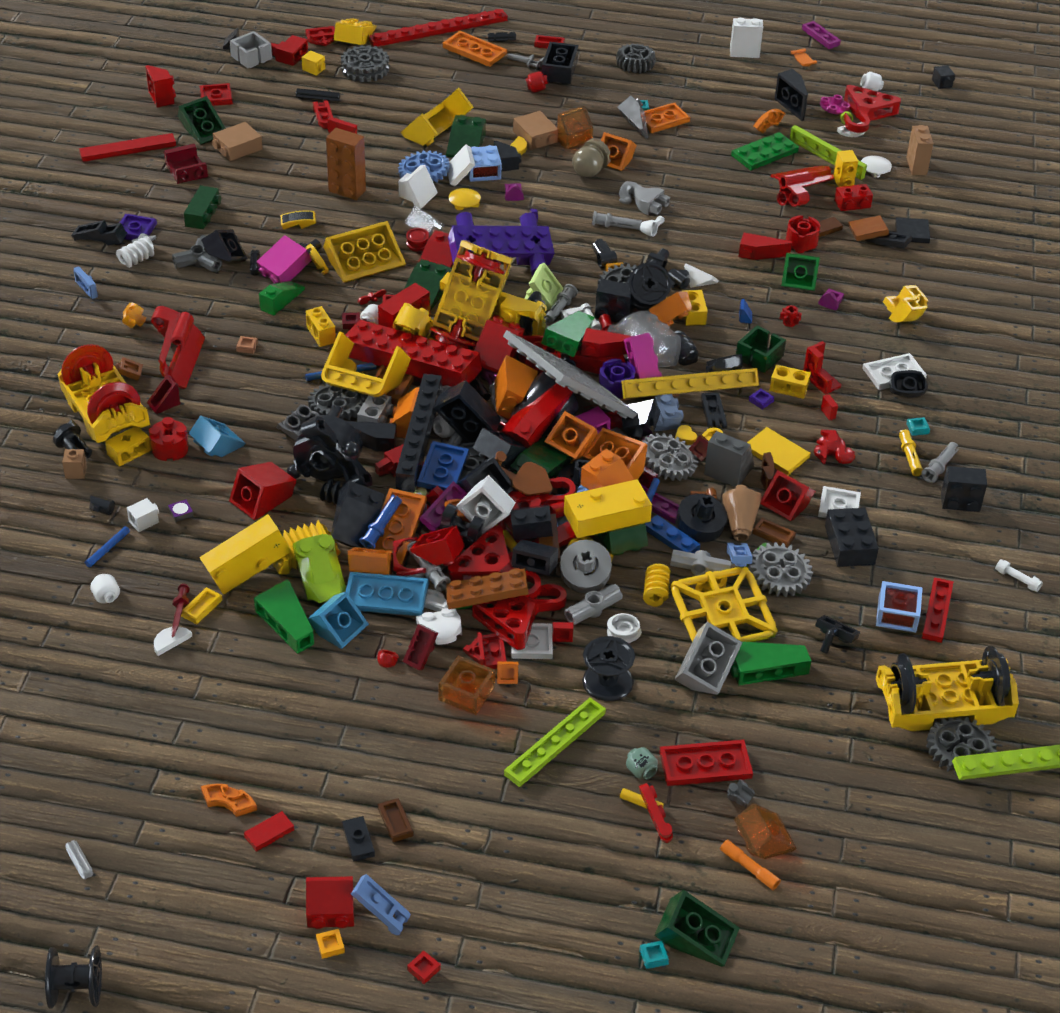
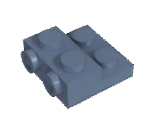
M672 394L654 396V402L661 411L655 431L678 429L684 418L683 411L678 410V399L673 398Z

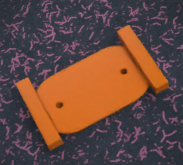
M805 48L791 51V54H794L795 59L802 66L807 67L817 64L816 60H812L805 53Z

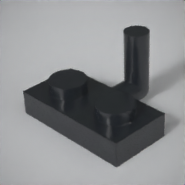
M826 615L818 618L815 624L816 627L820 628L821 632L826 634L820 649L823 653H828L834 636H837L844 643H852L858 639L860 631Z

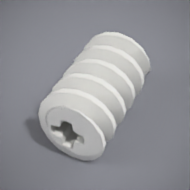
M145 236L138 241H134L132 244L130 243L118 249L116 255L122 264L130 268L132 264L136 265L138 261L142 262L143 258L148 259L149 256H154V246L151 239Z

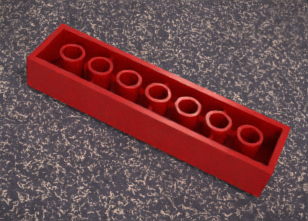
M359 320L345 334L354 343L349 358L373 363L380 367L384 365L385 368H388L396 346H398L411 358L405 374L422 378L423 374L442 376V384L454 387L465 380L470 384L482 371L480 352L379 324Z

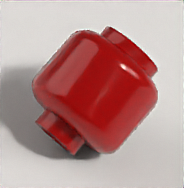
M541 71L530 73L528 78H526L528 90H531L533 93L545 90L546 84H548L547 76H543Z

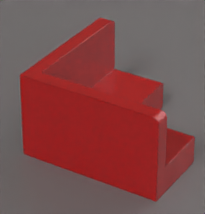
M822 341L807 348L803 371L811 372L810 382L826 395L841 388V383L822 368L826 344Z

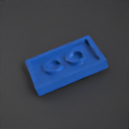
M432 441L417 480V486L431 490L439 486L445 491L453 481L458 485L457 482L462 474L469 449Z

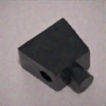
M654 400L628 405L638 413L633 419L622 417V427L628 437L642 442L643 436L654 433L661 412Z

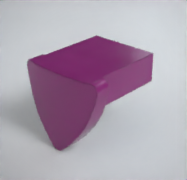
M521 183L505 184L506 201L524 200Z
M828 289L820 298L818 304L828 309L837 310L844 298V294Z

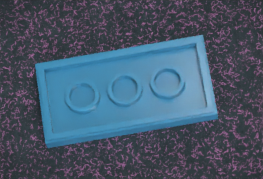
M350 572L346 592L359 611L420 616L424 612L429 579Z

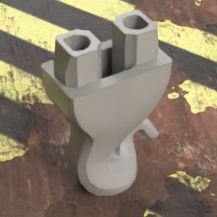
M626 181L619 191V201L621 203L630 204L632 201L630 195L633 194L639 211L646 215L650 213L658 215L662 210V206L667 207L670 204V197L664 195V190L660 188H644L635 182Z

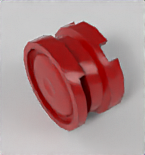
M423 228L410 229L406 234L407 247L412 251H423L429 239V232Z

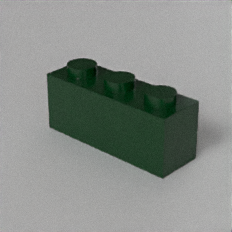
M200 185L184 212L185 227L205 229L206 225L210 223L211 216L215 214L217 206L221 204L222 198L219 195V188Z

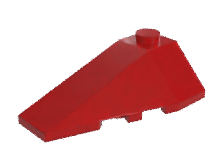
M556 383L535 401L514 414L501 432L522 445L530 447L541 438L574 392L568 389L567 386L563 387Z

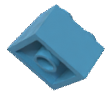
M201 415L189 432V435L194 438L193 442L203 447L204 452L212 457L214 455L223 457L245 445V442L224 423Z
M347 592L332 596L307 618L320 637L340 649L346 646L369 625Z

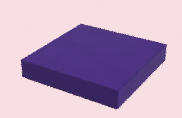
M125 214L119 222L127 232L124 239H136L142 233L149 236L157 224V219Z

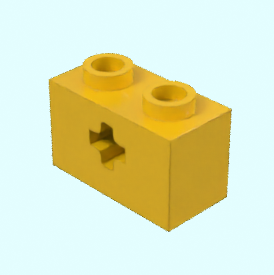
M853 150L837 151L834 180L838 187L851 186L855 183L858 159Z
M136 426L105 441L107 455L119 467L151 451L149 436Z

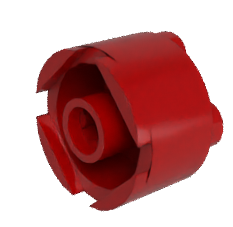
M801 215L792 217L787 225L785 240L792 241L791 248L795 249L797 253H804L805 251L815 249L818 246L820 223L812 217H809V219L803 218Z
M165 417L149 429L151 450L155 458L161 461L173 458V461L183 458L188 453L187 428L183 423L173 420L171 417Z

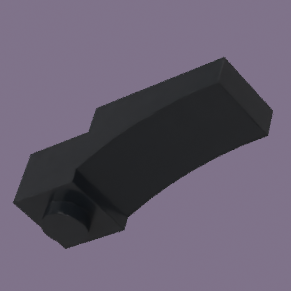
M105 220L79 225L71 236L74 241L96 240L109 246L121 244L127 232L121 223L107 225Z

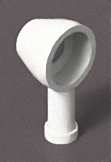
M658 216L656 220L642 222L640 226L641 232L654 237L658 226L664 223V217Z

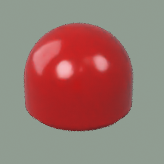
M379 650L377 661L380 666L389 668L396 665L399 656L397 653L389 650Z

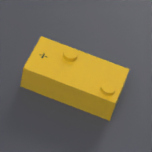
M638 479L564 496V514L577 538L651 522L652 503Z
M266 515L199 558L224 595L289 554L291 550L271 517Z

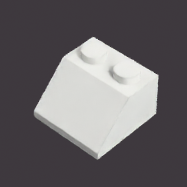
M488 475L476 484L456 507L470 522L474 516L484 519L485 522L482 534H484L506 518L516 502Z

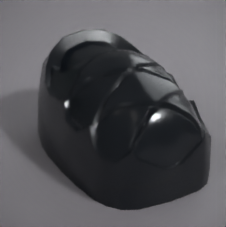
M680 330L672 332L667 339L666 350L668 354L683 366L696 363L699 353L693 341Z
M742 354L707 361L706 373L740 370L743 366Z
M896 371L889 380L890 392L898 396L919 397L924 395L928 389L927 380L921 371Z

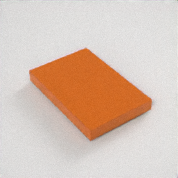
M676 103L644 111L647 129L650 133L689 123L691 118Z

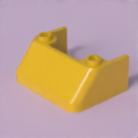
M458 88L429 112L418 116L400 133L404 138L428 147L434 142L435 137L452 126L455 115L465 116L474 107L461 89Z
M339 331L321 373V378L328 385L372 397H380L401 384L411 358L400 347L396 346L383 379L356 372V363L348 359L354 343L343 332Z

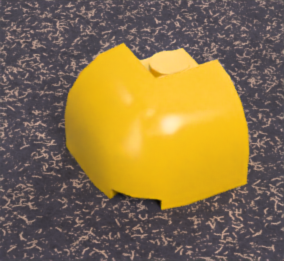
M916 285L904 286L898 296H887L883 300L887 309L892 313L889 319L897 323L911 322L919 319L927 309L928 302L926 296Z

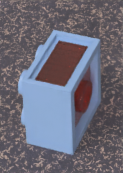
M497 146L471 147L475 166L468 173L470 182L501 180L502 163Z
M882 581L878 599L876 626L916 633L921 612L922 587Z

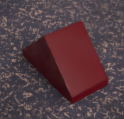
M168 374L147 401L150 408L157 414L181 405L178 384Z

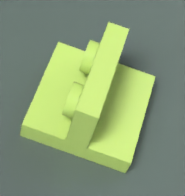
M545 262L540 264L529 282L530 289L527 290L524 299L528 300L533 292L539 291L542 295V300L545 301L547 310H550L557 301V295L562 292L563 287Z

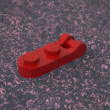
M328 100L322 103L313 102V111L315 112L318 125L323 129H328L327 119L333 117Z
M645 783L638 786L661 841L664 843L671 842L673 839L672 826L669 823H665L663 819L666 817L662 805L658 806L655 798L658 797L653 785L649 786Z

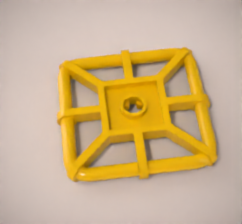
M746 566L744 568L735 567L717 572L708 571L703 575L673 581L670 586L672 596L680 612V620L685 624L692 642L697 634L692 619L706 616L709 623L719 629L728 627L731 635L742 642L766 640L775 637L778 632L776 623L767 606L766 596L762 595L754 575ZM739 575L733 586L719 588L717 579ZM745 577L755 597L741 598L738 589ZM707 582L710 584L712 591L701 593L688 586ZM680 592L698 600L702 608L688 611ZM721 605H723L725 608L728 607L729 609L724 611L721 610L720 607ZM759 606L766 622L749 615L746 607ZM747 623L764 632L741 637L736 625Z

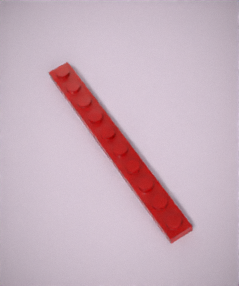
M495 9L448 20L443 19L438 22H429L423 25L368 35V40L373 47H379L508 21V16L503 9Z

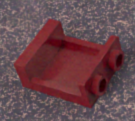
M195 144L164 150L165 164L177 184L208 177L206 162H201L197 155Z

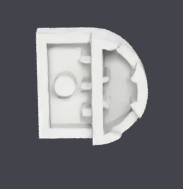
M445 608L439 612H425L420 616H416L417 625L422 624L438 632L435 640L437 645L454 642L457 639V635H462L461 618L456 609L449 610Z

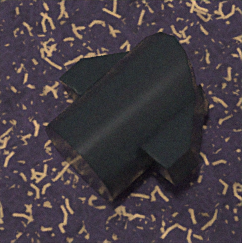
M670 269L671 288L673 289L675 286H678L680 289H685L690 283V279L687 277L689 272L687 270Z
M96 495L90 496L89 510L106 515L113 513L115 501Z

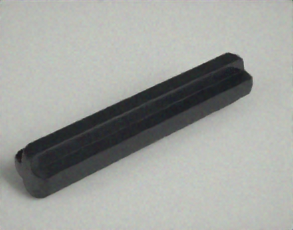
M300 88L296 90V97L340 101L341 97L339 92Z

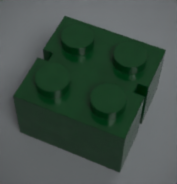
M757 325L737 342L736 354H742L743 363L747 365L751 363V367L765 373L784 356L786 339L773 333L768 348L770 331Z

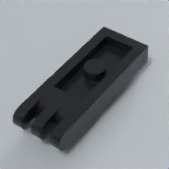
M889 231V235L866 239L865 241L882 244L883 246L905 248L912 241V235Z
M719 392L701 393V402L708 429L713 428V424L715 428L720 429L721 424L723 429H727Z

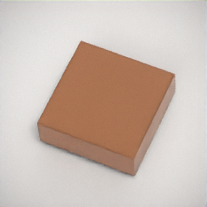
M240 336L236 352L254 354L258 338Z

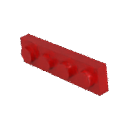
M934 577L922 639L942 643L954 581Z

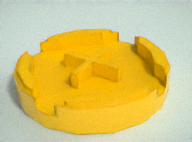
M310 243L305 249L310 250L309 255L317 269L323 270L321 274H327L329 272L327 265Z

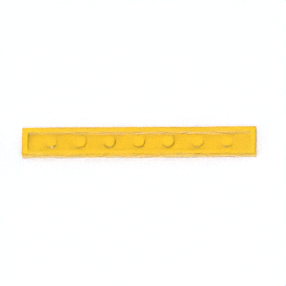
M757 368L621 381L623 399L759 386Z

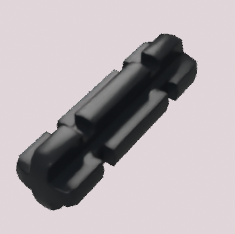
M507 32L488 33L489 42L494 40H516L515 32H509V34Z
M259 250L251 251V275L259 274V266L256 262L260 259Z

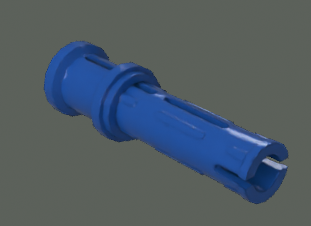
M391 495L375 522L369 524L368 531L364 537L359 539V542L364 547L375 549L376 542L384 535V528L402 503L398 496L395 498V495Z

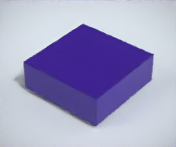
M759 389L749 396V402L763 410L774 402V396L763 389Z

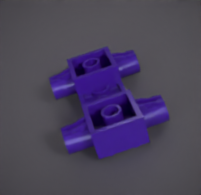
M462 212L456 216L457 225H452L448 235L453 264L462 240L508 257H516L517 265L530 266L532 276L540 264L545 262L546 265H550L555 254L549 226H538L536 215L530 212L520 216L521 226H474L472 214Z

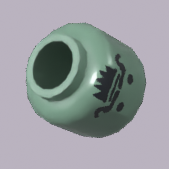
M634 748L628 753L626 767L636 778L647 780L656 774L658 760L647 748Z

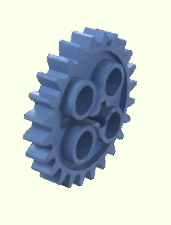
M423 150L422 153L417 151L415 155L411 153V157L405 156L406 160L402 159V163H399L398 167L400 178H402L406 173L412 174L420 165H425L432 181L438 182V179L443 180V176H447L450 164L446 155L442 156V153L437 154V151L431 153V150L425 153Z

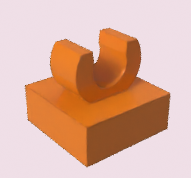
M498 661L497 684H518V662Z

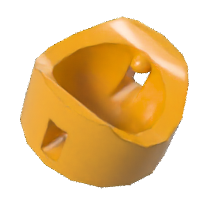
M129 303L123 311V324L129 328H133L135 325L141 327L146 320V317L142 315L144 308L135 303Z

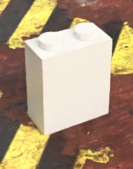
M733 18L730 57H760L763 20L757 18Z

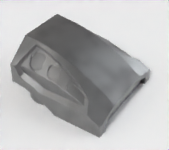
M300 404L296 411L287 416L276 428L281 429L292 439L297 440L301 432V424L320 414L312 411L308 406Z

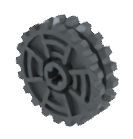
M360 45V47L355 46L353 49L349 48L347 52L344 51L343 55H341V72L348 79L352 78L353 81H377L378 78L382 79L389 72V55L382 48L378 49L376 46L371 47V45L365 47L363 45Z

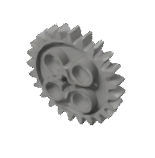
M658 433L655 436L650 434L649 437H645L642 442L648 445L645 460L646 467L657 472V477L663 475L665 480L670 477L672 481L675 478L681 481L682 478L687 480L688 476L691 477L695 472L698 464L697 457L688 450L691 447L690 445H684L686 441L680 442L679 437L674 439L672 434L667 437L665 433L662 436Z
M775 542L774 546L767 543L766 548L761 545L759 550L755 549L754 554H752V564H749L748 567L754 575L757 584L763 585L761 590L767 588L769 589V594L775 591L776 596L783 593L784 597H787L788 593L792 596L795 595V592L801 594L802 589L806 590L807 585L810 584L813 574L811 571L812 565H809L810 560L804 559L805 554L799 555V549L793 551L792 545L786 548L784 543L778 546Z

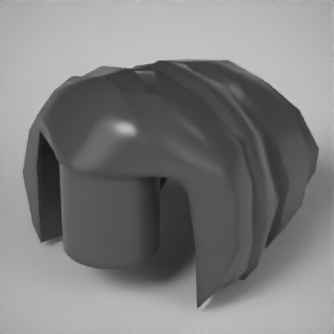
M739 779L737 784L731 783L727 790V798L730 801L745 807L755 795L754 790L749 788L747 783Z

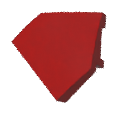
M334 26L305 29L309 43L327 46L335 41Z
M479 632L477 634L478 637L470 645H466L463 648V652L487 670L497 669L498 661L507 662L504 640L495 633L482 635Z

